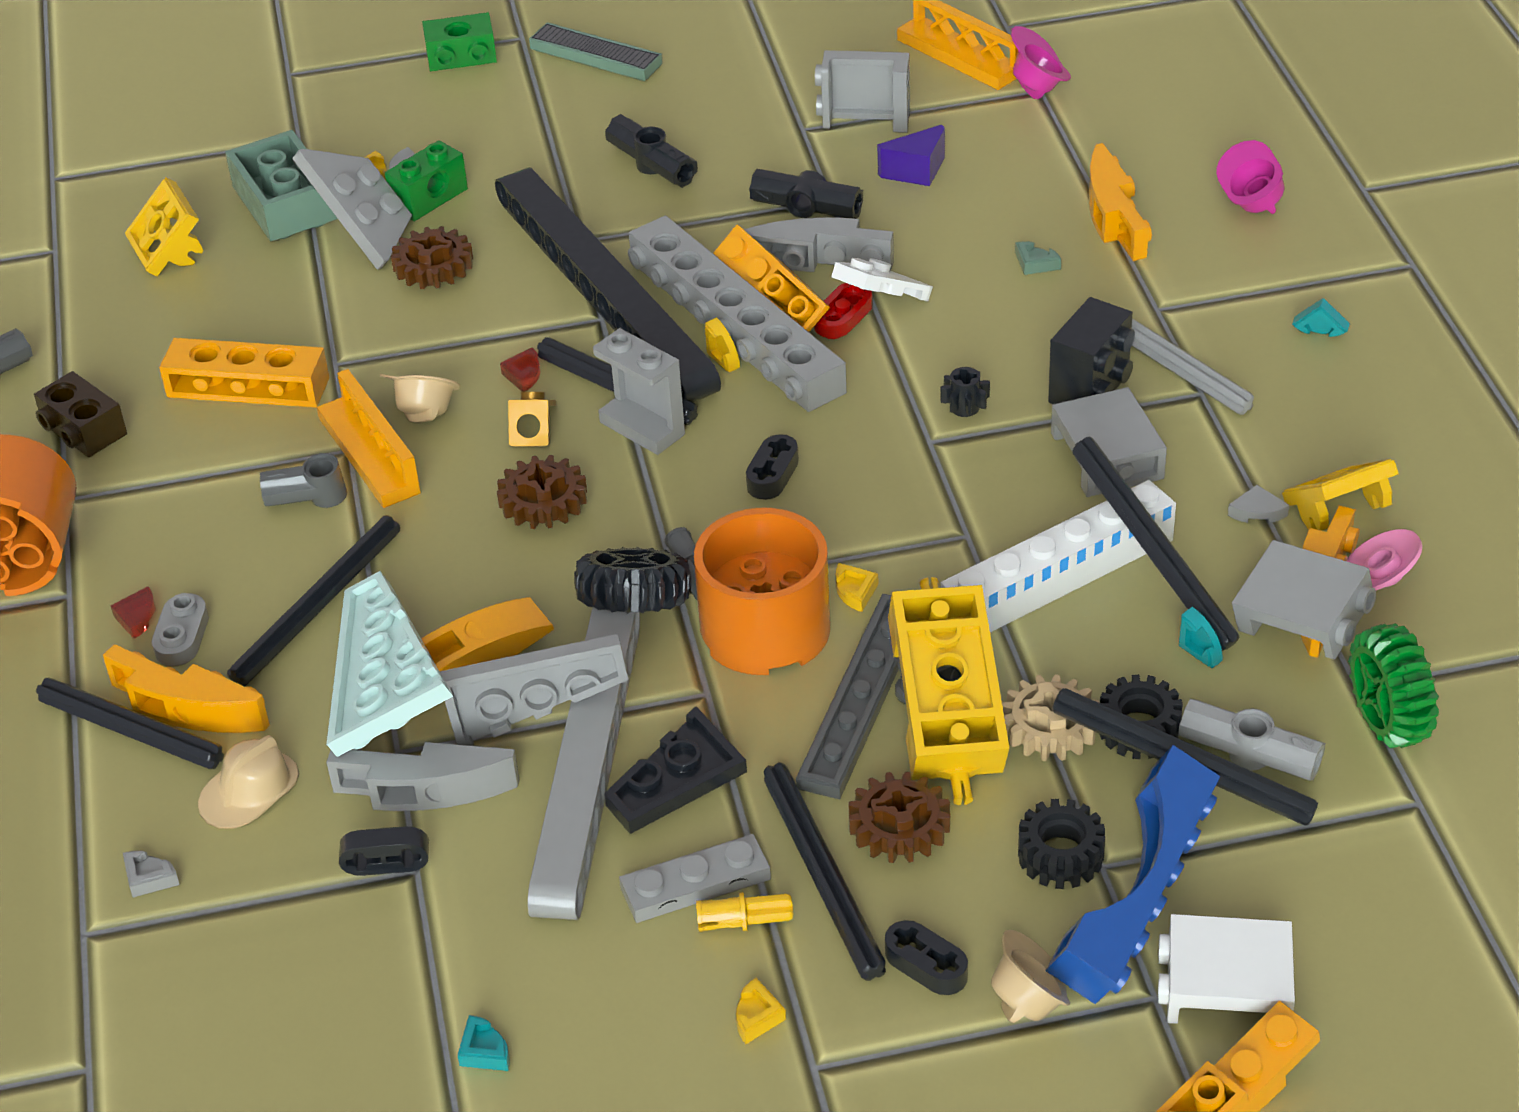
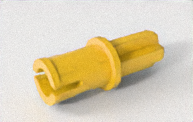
M739 892V897L718 900H696L699 932L742 927L743 931H748L747 925L790 921L794 915L792 898L789 894L744 898V892Z

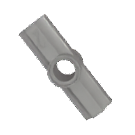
M1190 699L1184 709L1178 736L1228 752L1230 760L1245 769L1259 770L1269 766L1309 781L1314 780L1319 771L1326 744L1275 727L1273 718L1262 710L1251 708L1234 713L1195 699Z

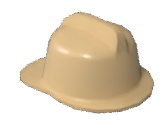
M380 374V377L394 381L397 409L404 412L409 421L415 423L432 421L436 416L445 414L452 392L460 388L459 383L440 377L424 375L395 377Z
M270 735L262 739L243 740L233 745L225 755L222 770L207 783L200 793L198 800L200 816L207 824L219 829H234L251 823L296 785L299 776L296 763L278 749L276 740Z
M1014 930L1005 931L1002 936L1004 954L992 976L991 985L996 994L1002 999L1001 1006L1007 1020L1015 1023L1022 1017H1026L1033 1021H1040L1059 1005L1069 1006L1070 1001L1067 997L1065 984L1045 971L1052 958L1036 942L1021 932Z

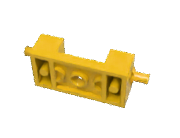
M927 577L919 582L921 590L892 592L888 614L893 656L899 657L909 720L906 744L912 780H919L925 776L928 779H950L954 798L953 803L961 805L963 798L964 805L973 802L969 778L980 774L1003 773L1010 749L982 585L939 588L937 578L931 577L929 586ZM951 665L956 667L962 676L955 681H946L937 674L936 670L941 666Z

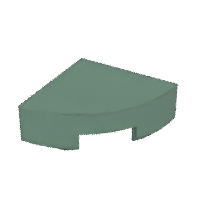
M1030 241L1015 242V254L1024 275L1061 270V257L1053 249L1049 248V251L1034 247L1035 243Z

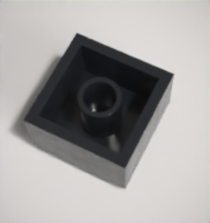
M1089 297L1050 340L1049 403L1058 404L1114 391L1121 383L1124 384L1128 381L1133 369V362L1130 360V348L1135 338V330L1132 329L1133 311L1093 297Z

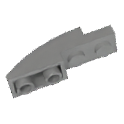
M803 218L777 221L744 229L790 270L815 272L817 263L835 265V262L850 263L852 258L866 261L873 258L891 264L890 271L894 263L893 231L860 228L859 219Z
M425 742L421 755L353 749L337 757L330 750L326 761L333 792L368 795L371 798L373 810L417 811L453 807L502 794L517 788L520 781L515 749Z

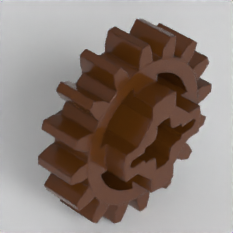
M440 226L438 229L425 227L424 233L420 234L413 230L410 232L411 238L400 237L399 245L392 247L393 255H391L393 272H396L398 280L406 279L407 286H412L417 282L420 285V289H425L427 286H434L438 289L441 286V282L445 281L452 285L455 284V276L464 278L466 276L465 269H472L473 267L471 243H468L466 235L458 236L457 229L447 233L444 230V226Z
M549 455L545 461L539 460L537 456H532L529 464L519 460L516 462L517 470L505 469V479H498L497 481L499 508L503 509L506 519L514 517L515 525L520 526L525 521L530 522L531 529H535L539 523H545L548 529L552 528L553 521L555 520L566 524L568 523V514L579 515L581 513L580 505L587 503L586 477L581 475L578 465L570 467L569 459L564 458L559 463L554 462L553 455Z
M886 772L884 782L880 783L871 777L868 779V790L863 788L855 790V801H849L850 835H856V846L858 848L870 845V857L875 858L884 852L887 853L889 863H894L897 855H904L908 863L914 861L915 852L919 851L921 854L929 857L931 856V844L943 846L944 833L950 832L949 799H942V788L940 786L928 789V777L924 776L915 782L911 781L910 772H905L902 779H895L891 772Z

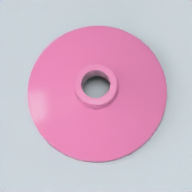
M1396 529L1387 531L1361 544L1350 554L1347 562L1369 568L1372 586L1375 590H1379L1396 584L1412 569L1421 555L1422 542L1418 535L1411 530Z

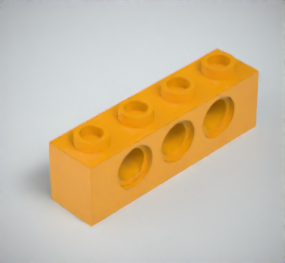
M173 338L159 366L166 396L169 398L317 408L330 378L324 347Z

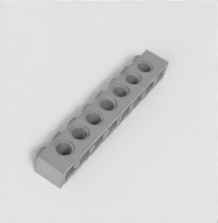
M665 215L629 232L630 249L628 250V257L631 264L651 278L657 287H661L671 295L678 305L684 306L691 312L699 323L705 324V322L717 317L730 334L740 357L757 368L767 381H772L784 391L791 401L797 402L807 412H810L847 393L846 362Z

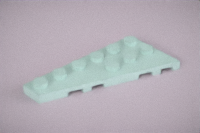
M381 571L344 591L326 744L337 757L352 749L357 750L366 746L373 738L390 729L401 728L411 718L453 697L394 589Z

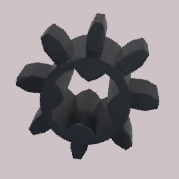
M960 367L953 370L950 375L944 376V385L940 387V402L944 404L950 403L951 413L960 417H970L977 414L980 408H987V398L990 397V381H980V371L971 367Z

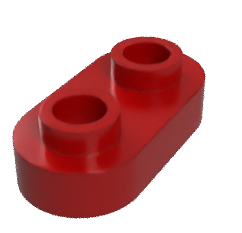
M849 283L839 285L824 300L830 308L814 326L815 332L822 337L832 340L847 335L871 311L873 306L872 291Z

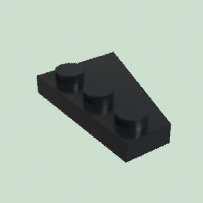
M697 706L686 715V722L675 733L670 730L659 740L660 747L648 759L638 760L604 793L606 807L629 834L747 773L746 759Z

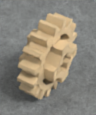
M1057 674L1054 675L1051 682H1045L1041 675H1036V681L1033 685L1024 680L1019 681V692L1009 689L1007 692V702H1002L1007 735H1010L1009 745L1015 747L1023 744V755L1025 756L1038 751L1042 761H1047L1050 753H1056L1061 761L1066 760V751L1069 750L1077 755L1083 754V743L1093 745L1095 743V733L1097 732L1055 714L1052 708L1056 696L1062 688H1067L1091 699L1092 690L1090 688L1077 690L1078 680L1076 679L1070 680L1067 684L1061 683L1060 675Z

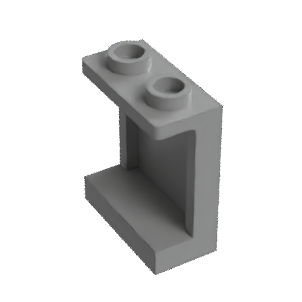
M824 50L822 64H816L815 86H821L822 94H817L816 115L822 116L823 129H830L831 121L834 118L893 120V132L907 133L910 117V53Z
M621 328L593 346L594 355L612 365L615 399L598 410L600 423L656 455H659L685 435L678 359Z
M1129 387L1052 405L1051 434L1055 440L1065 439L1071 451L1077 442L1090 436L1096 441L1129 487L1139 485L1147 480L1153 482L1164 479L1167 447ZM1079 463L1082 468L1081 488L1086 497L1102 494Z
M1273 540L1232 601V607L1238 631L1254 636L1261 624L1264 623L1320 641L1323 644L1325 657L1335 660L1343 646H1348L1353 640L1356 625L1363 614H1368L1373 608L1376 590L1372 586L1370 570L1367 567Z

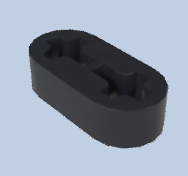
M778 434L772 435L762 442L746 471L747 490L752 497L763 500L773 499L784 490L799 461L798 444L793 437Z
M408 826L351 831L340 840L339 866L346 873L356 876L417 871L428 863L429 838L423 830Z
M899 921L888 928L885 933V956L893 967L939 995H952L964 989L968 980V959L960 948L915 921ZM911 942L915 943V944H916V948L913 947L912 945H909V944H910ZM900 943L904 945V947L900 948L898 947V944ZM937 967L944 971L942 973L937 972ZM949 967H953V968H954V972L951 971V970H948V968H949Z

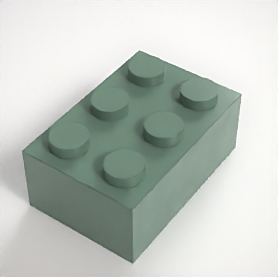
M293 130L225 151L232 186L270 242L288 238L292 234L310 228L321 227L328 222L338 219L292 158L298 150L307 149Z

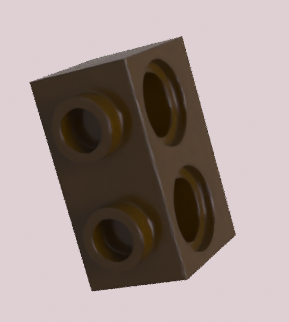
M74 371L69 372L34 393L38 407L36 418L40 425L46 431H53L60 436L69 448L73 449L75 447L88 458L127 435L119 403Z

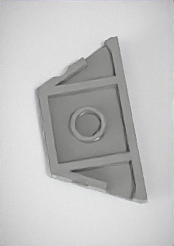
M309 149L298 150L292 158L375 268L377 270L381 269L389 260L392 254V247L397 245L412 214L369 158Z

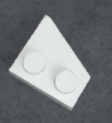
M852 258L850 263L835 262L831 276L865 290L884 292L897 296H902L905 293L924 301H929L933 286L890 271L891 264L870 258L869 261Z

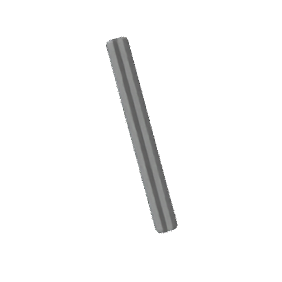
M1132 318V329L1135 330V338L1132 344L1134 348L1237 414L1244 415L1247 410H1251L1254 400L1252 393Z

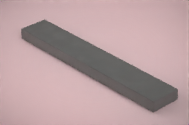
M882 593L798 772L796 785L799 790L841 799L899 670L897 667L898 657L893 656L888 622L891 595Z

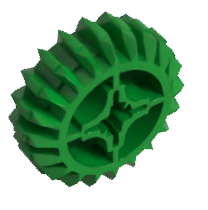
M1396 623L1372 626L1370 629L1355 635L1354 643H1351V656H1349L1348 662L1351 666L1349 677L1354 688L1352 692L1357 699L1356 707L1360 708L1369 728L1376 733L1377 740L1384 741L1389 748L1399 746L1404 748L1420 743L1422 740L1432 736V731L1437 727L1436 717L1439 716V709L1436 705L1439 695L1435 691L1434 682L1436 679L1432 677L1431 663L1427 662L1424 656L1425 649L1422 646H1418L1417 637L1413 633H1409V630L1404 625L1398 626Z

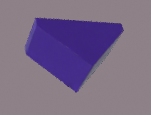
M941 124L877 144L878 175L883 179L930 186L945 159V128Z

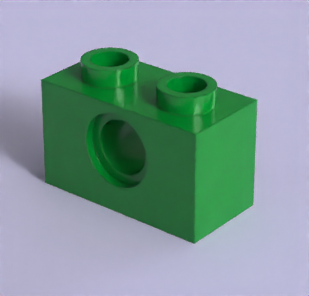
M489 12L422 21L430 72L497 63Z
M440 140L429 144L423 150L384 172L386 182L412 214L410 220L414 222L468 189L463 153Z

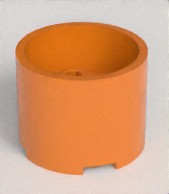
M0 434V590H4L5 596H16L40 589L56 575L64 551L77 487L71 468L54 450L30 438Z
M751 508L728 514L716 520L704 530L695 545L694 566L700 633L705 644L710 649V656L729 669L751 675H769V669L784 667L796 662L803 666L814 659L825 647L830 635L827 544L817 526L805 517L791 511L777 508Z

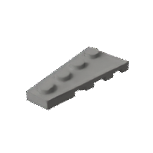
M618 634L439 671L453 697L445 700L456 743L457 745L474 746L475 740L488 734H492L495 738L511 731L512 724L530 716H534L537 720L551 714L554 706L567 700L576 703L628 680Z

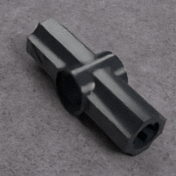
M619 114L611 119L609 126L605 129L606 140L635 158L637 169L641 173L649 175L659 174L671 183L683 188L692 182V178L698 172L697 161L667 143L665 131L661 128L652 126L642 127L630 118Z
M756 169L752 175L749 188L750 199L757 202L784 206L791 214L799 218H808L815 212L857 219L861 213L863 203V190L860 187L828 182L821 174L812 170H806L801 172L799 176Z

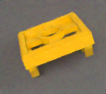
M165 177L126 230L125 235L145 270L157 277L168 261L178 266L194 265L195 261L188 253L193 251L202 254L204 251L197 237L190 233L199 218L178 184ZM170 218L177 220L174 226L170 223ZM160 239L161 244L156 251L150 252L149 247L154 240Z
M1391 459L1356 464L1287 488L1282 492L1285 503L1289 504V506L1297 505L1301 519L1308 530L1313 528L1322 531L1329 528V513L1325 501L1362 488L1364 497L1372 509L1385 508L1392 505V489L1388 478L1399 473L1395 460Z

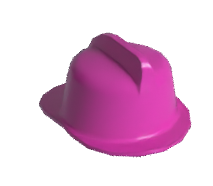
M1023 26L1012 28L1011 37L1018 49L1013 66V74L1022 88L1033 99H1040L1045 93L1053 90L1060 81H1069L1071 79L1070 73L1062 65L1052 47L1040 35Z
M1250 140L1232 146L1222 155L1216 170L1218 181L1228 198L1247 212L1258 213L1267 210L1274 214L1276 212L1275 204L1281 199L1285 190L1281 165L1270 148L1263 142Z

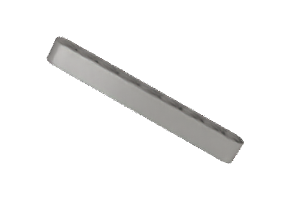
M592 608L585 640L618 634L628 680L574 703L571 701L529 884L528 913L530 917L579 920L581 916L605 802L604 793L607 791L639 638V612L627 614L626 612L617 611L612 613L610 610Z

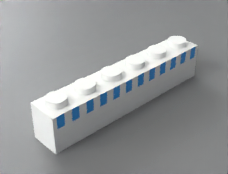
M1150 480L1131 488L1169 541H1173L1176 502ZM1105 501L942 581L941 588L982 585L991 633L1140 558L1146 552L1110 503Z

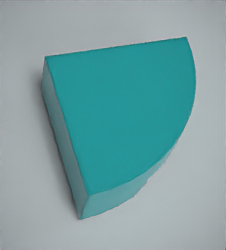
M1322 298L1296 315L1292 325L1306 334H1310L1311 331L1329 334L1328 337H1335L1348 332L1350 323Z
M1191 607L1181 615L1179 647L1208 667H1215L1223 661L1221 645L1215 631L1205 617L1195 608Z
M469 1015L457 1055L459 1066L509 1071L510 1058L504 1038L491 1026L488 1020Z

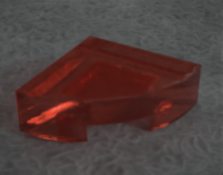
M533 347L500 363L501 374L522 392L529 390L539 379V358Z
M148 586L110 605L115 619L133 639L148 629V622L154 611H156L153 594Z

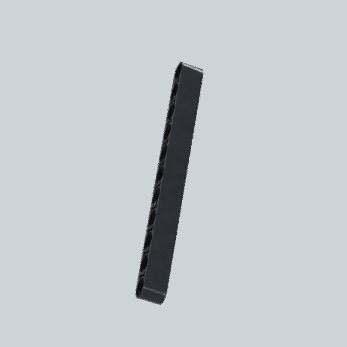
M531 167L495 180V190L504 209L614 331L621 328L679 360L682 398L694 402L721 390L720 376L712 361Z

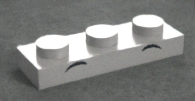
M754 834L619 876L621 891L636 923L694 905L696 900L713 899L771 880L770 866Z

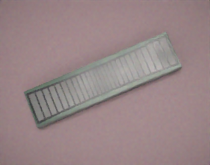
M548 22L529 38L530 49L642 81L647 80L663 64L661 53Z

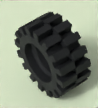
M1140 674L1132 675L1131 682H1127L1125 677L1118 678L1117 686L1110 683L1106 686V693L1102 692L1100 704L1125 715L1130 713L1149 714L1154 719L1140 722L1178 738L1183 703L1182 699H1179V693L1175 688L1169 691L1168 682L1162 680L1157 685L1155 684L1156 677L1148 675L1147 681H1140ZM1099 734L1101 740L1106 739L1105 745L1110 750L1118 746L1117 754L1125 757L1127 751L1133 752L1132 759H1141L1142 752Z
M1059 798L1051 799L1050 807L1047 808L1042 801L1036 804L1035 812L1029 809L1025 813L1024 820L1021 819L1019 824L1018 857L1021 868H1027V876L1032 880L1040 875L1039 884L1046 887L1049 881L1053 880L1056 881L1055 889H1064V881H1070L1072 888L1080 886L1081 877L1088 883L1094 879V872H1100L1102 861H1104L1105 826L1100 824L1101 817L1097 812L1090 815V807L1084 803L1079 809H1076V800L1067 799L1066 806H1060ZM1053 838H1067L1079 845L1070 849H1056L1044 842Z

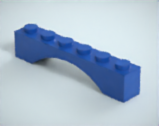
M1174 745L1156 762L1135 799L1141 819L1143 848L1140 869L1133 888L1126 898L1104 909L1085 913L1063 936L1045 970L1046 972L1094 1004L1100 1001L1109 991L1117 994L1122 989L1132 972V969L1127 966L1130 957L1135 958L1150 936V933L1145 930L1148 921L1153 922L1167 902V897L1162 895L1165 886L1171 887L1184 868V863L1179 860L1182 852L1184 854L1188 853L1201 833V830L1196 827L1198 820L1203 821L1217 801V797L1212 792L1220 778L1218 774Z

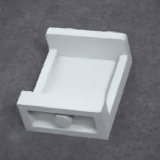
M1171 914L1169 934L1159 935L1158 964H1168V974L1159 973L1158 1004L1167 1005V1023L1178 1024L1180 1008L1267 1013L1280 1000L1294 1011L1292 921Z

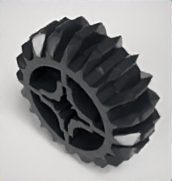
M608 548L605 551L596 550L593 553H587L576 561L574 585L577 600L597 610H610L612 613L619 611L626 612L627 614L630 612H659L661 609L670 610L675 606H680L685 603V600L689 599L691 574L688 560L677 553H670L667 550H654V548Z

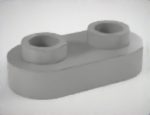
M181 593L165 603L152 638L155 657L161 664L180 666L188 663L196 656L209 619L206 604L202 597L191 593Z

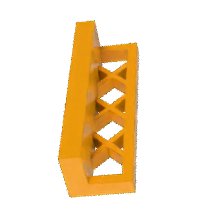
M913 0V19L897 28L898 41L996 90H1000L1017 79L1013 74V66L1018 49L1010 34L940 0ZM925 7L930 10L936 22L925 17ZM948 18L955 22L961 34L953 30L947 20ZM973 30L980 33L987 46H983L978 42L972 32ZM998 43L1010 48V58L1004 55Z
M346 369L338 372L342 397L318 406L319 420L383 508L421 494L413 454L350 370Z

